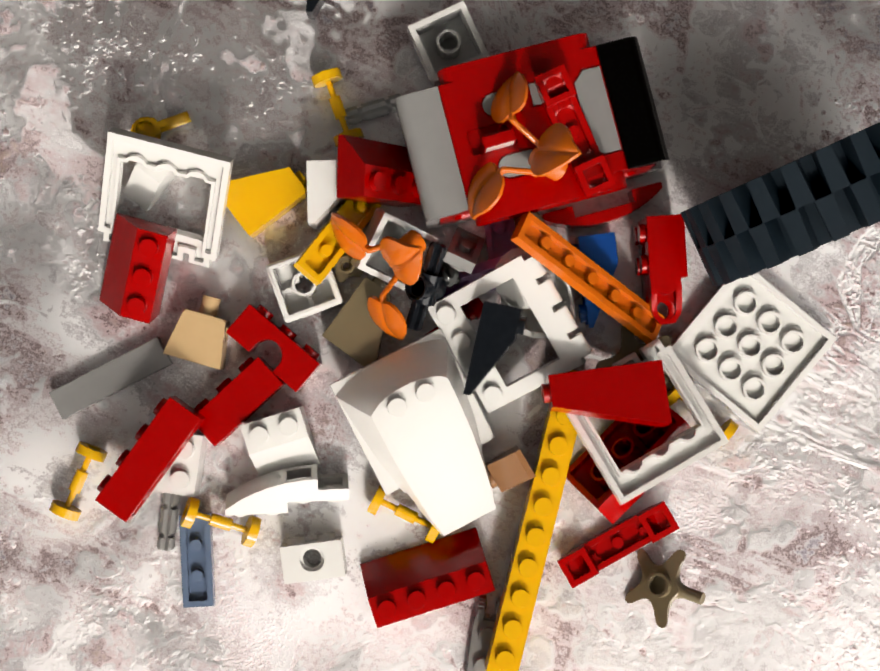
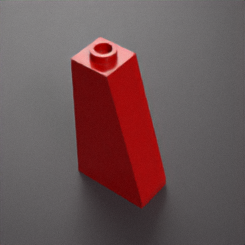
M662 360L552 374L546 377V384H541L543 403H549L550 411L655 427H666L672 423Z

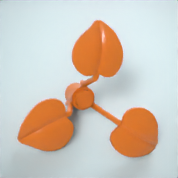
M518 71L509 77L495 94L491 105V116L498 124L506 122L509 118L510 123L537 146L529 155L528 162L531 168L501 166L498 169L497 165L492 162L480 168L472 179L467 199L469 214L474 220L492 209L501 198L505 186L503 174H526L533 177L546 176L557 181L565 174L568 163L582 154L566 125L562 123L551 125L538 140L516 119L515 114L524 108L528 98L527 81L524 75Z
M332 212V230L336 241L346 254L354 259L362 260L365 258L366 253L380 250L389 267L393 269L394 276L381 292L379 298L373 295L368 298L367 307L371 318L382 331L391 337L404 340L407 334L405 318L395 305L387 301V294L398 279L410 286L418 281L422 269L423 252L426 250V243L423 237L418 232L410 230L399 239L387 236L380 241V244L369 246L367 245L366 235L356 224Z

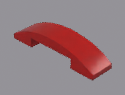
M562 64L535 76L533 79L551 125L555 123L566 125L572 134L575 144L582 153L568 164L585 197L615 185L616 181L604 154L601 155L575 96L577 93L565 65Z
M657 182L630 190L627 193L630 203L577 218H575L573 207L570 206L542 214L541 220L550 226L571 229L608 224L633 213L646 204L663 188L662 183Z
M662 501L606 529L564 555L557 562L571 587L574 588L599 574L601 569L651 541L654 543L678 530L679 526L665 502Z

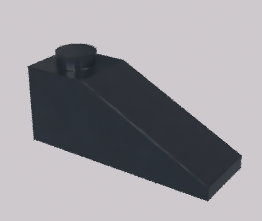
M484 301L463 394H473L516 341L517 334H524L527 317L522 316L523 309Z

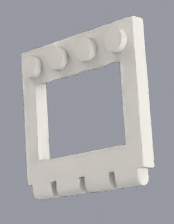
M111 127L107 134L98 231L104 232L103 241L111 242L116 214L119 211L124 162L130 160L142 163L146 168L170 170L174 172V175L185 178L193 176L204 179L205 183L211 184L204 235L177 229L171 257L183 261L187 253L189 254V263L210 268L212 260L216 261L219 256L234 158Z
M524 253L436 301L434 306L428 307L429 313L438 328L441 329L449 347L467 376L477 333L473 326L470 325L461 306L513 278L559 358L509 384L505 383L496 367H494L475 390L488 413L537 389L541 384H546L545 379L548 375L567 373L583 365L586 361L584 357L592 352L582 332L574 336L570 335V332L577 329L578 325L567 306L564 305L557 310L555 309L554 305L563 299L551 278L540 283L538 278L547 273L544 266L532 256L526 258Z
M658 338L639 348V352L644 359L643 361H640L637 354L633 352L613 363L612 366L662 360L663 371L665 370L696 421V425L619 469L588 416L565 413L620 506L729 442L671 345L664 347Z

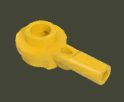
M187 111L160 121L151 117H141L133 123L131 132L161 139L162 132L191 122Z

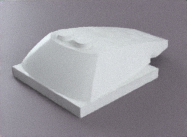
M438 328L329 385L384 493L388 495L400 488L411 497L421 513L442 536H445L496 509L482 448L483 444L494 439L495 436L474 395L463 394L466 379L441 329Z

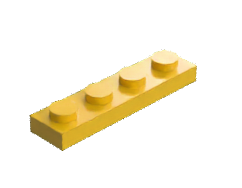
M346 199L335 213L352 221L363 230L371 220L376 208H380L382 205ZM331 218L293 265L316 286L324 280L345 253L336 241L332 230Z

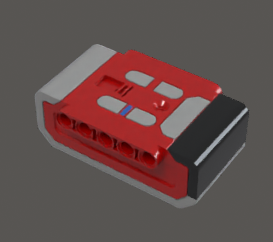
M587 33L574 34L446 67L437 72L439 86L397 97L395 99L397 115L427 229L473 220L468 210V191L475 174L487 163H495L498 169L501 166L531 168L528 162L529 155L537 146L511 124L509 118L506 122L498 124L491 116V105L495 94L503 83L517 71L522 73L527 81L528 98L524 108L516 113L515 116L539 140L542 134L551 126L533 78L557 66L565 65L577 93L575 96L600 153L605 156L616 184L589 197H585L569 164L563 177L557 181L546 176L533 177L526 174L505 173L503 174L505 186L501 198L492 209L476 218V226H484L520 217L529 211L535 213L617 192L627 188L626 180L661 169L669 161V156L637 37H627L590 47ZM508 128L514 129L516 136L515 145L487 153L483 152L481 139L484 135Z

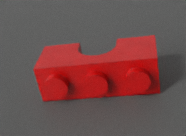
M249 304L228 328L226 333L248 352H254L266 340L276 342L281 348L282 359L273 373L295 392H298L322 365L317 360L320 354L307 343L304 347L294 340L297 334L285 324H282L281 327L276 325L271 320L274 315L263 305L260 304L256 308L254 305Z

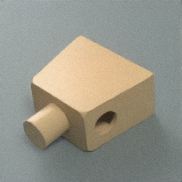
M203 295L199 312L185 308L166 344L163 354L219 370L224 369L229 336L226 331L230 327V321L216 317L221 299Z

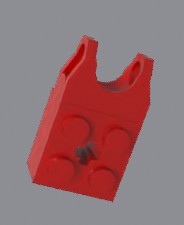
M681 214L646 216L637 222L638 227L633 228L634 245H639V258H635L636 276H641L642 299L650 305L651 315L656 322L662 325L674 324L682 311L681 279L688 277L685 223ZM660 302L668 307V314L664 319L660 317L657 311V306Z

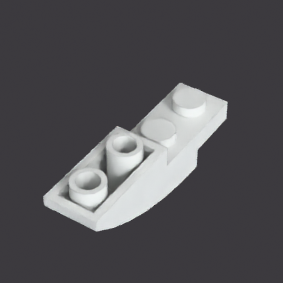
M317 464L301 465L273 471L256 477L229 492L226 496L225 514L237 517H245L249 514L273 516L280 513H288V502L305 504L310 501L338 502L349 500L348 474L318 475Z

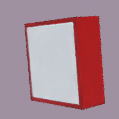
M511 128L484 135L481 139L484 153L515 145L516 142L514 129Z

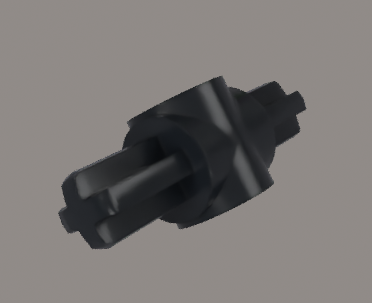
M435 241L430 243L418 281L411 286L405 284L406 294L412 300L406 319L408 329L420 331L428 307L434 306L435 302L442 299L446 293V281L443 280L444 275L440 273L446 253V245Z

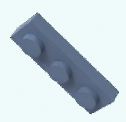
M181 514L179 515L183 608L214 606L216 600L212 526L208 525L209 521L195 518L190 529L180 526Z

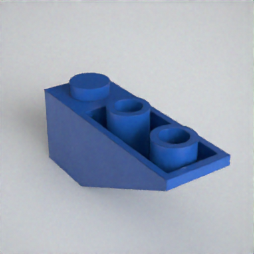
M615 232L578 236L575 238V244H572L610 275H614L618 265ZM582 295L583 304L578 305L580 323H585L586 329L593 328L600 308Z

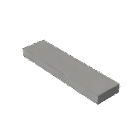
M156 337L49 392L62 419H67L172 365L173 363L169 355L163 354L165 347L160 337Z

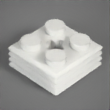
M303 252L266 265V270L284 321L287 323L344 303L333 269H331L319 285L316 286L313 283V285L309 286V292L306 293L303 289L298 290L297 285L301 284V278L304 275L293 265Z

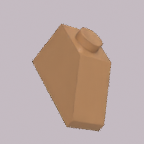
M517 445L485 463L488 468L491 487L495 488L498 486L501 492L536 477Z

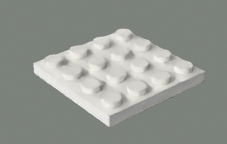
M755 273L743 279L740 278L731 283L720 285L672 343L671 347L693 380L752 429L760 433L837 338L759 273Z

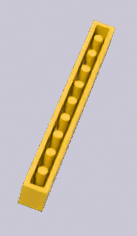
M549 407L533 467L536 477L532 478L529 483L484 665L486 671H519L577 432L565 413L550 411Z

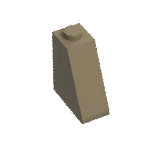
M368 277L363 279L322 335L363 367L378 360L384 331L371 318L367 307L368 298L372 295L379 298V295L387 285L377 277H374L372 280ZM389 293L387 294V301H388V302L391 301V297H392L391 294H389Z

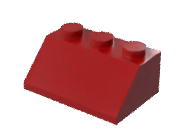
M344 134L338 135L337 198L394 207L421 206L406 147Z
M117 213L99 300L119 316L150 324L160 314L177 229Z

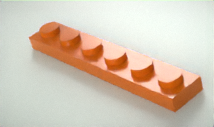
M530 211L522 214L510 239L512 242L646 344L657 338L662 324H658L653 318L648 303ZM658 312V314L660 315V317H662V318L664 319L665 317H664L661 313Z

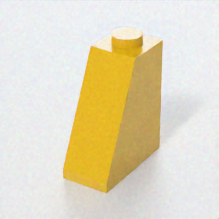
M290 167L230 180L226 206L247 234L254 239L307 198V179L300 170L294 173Z

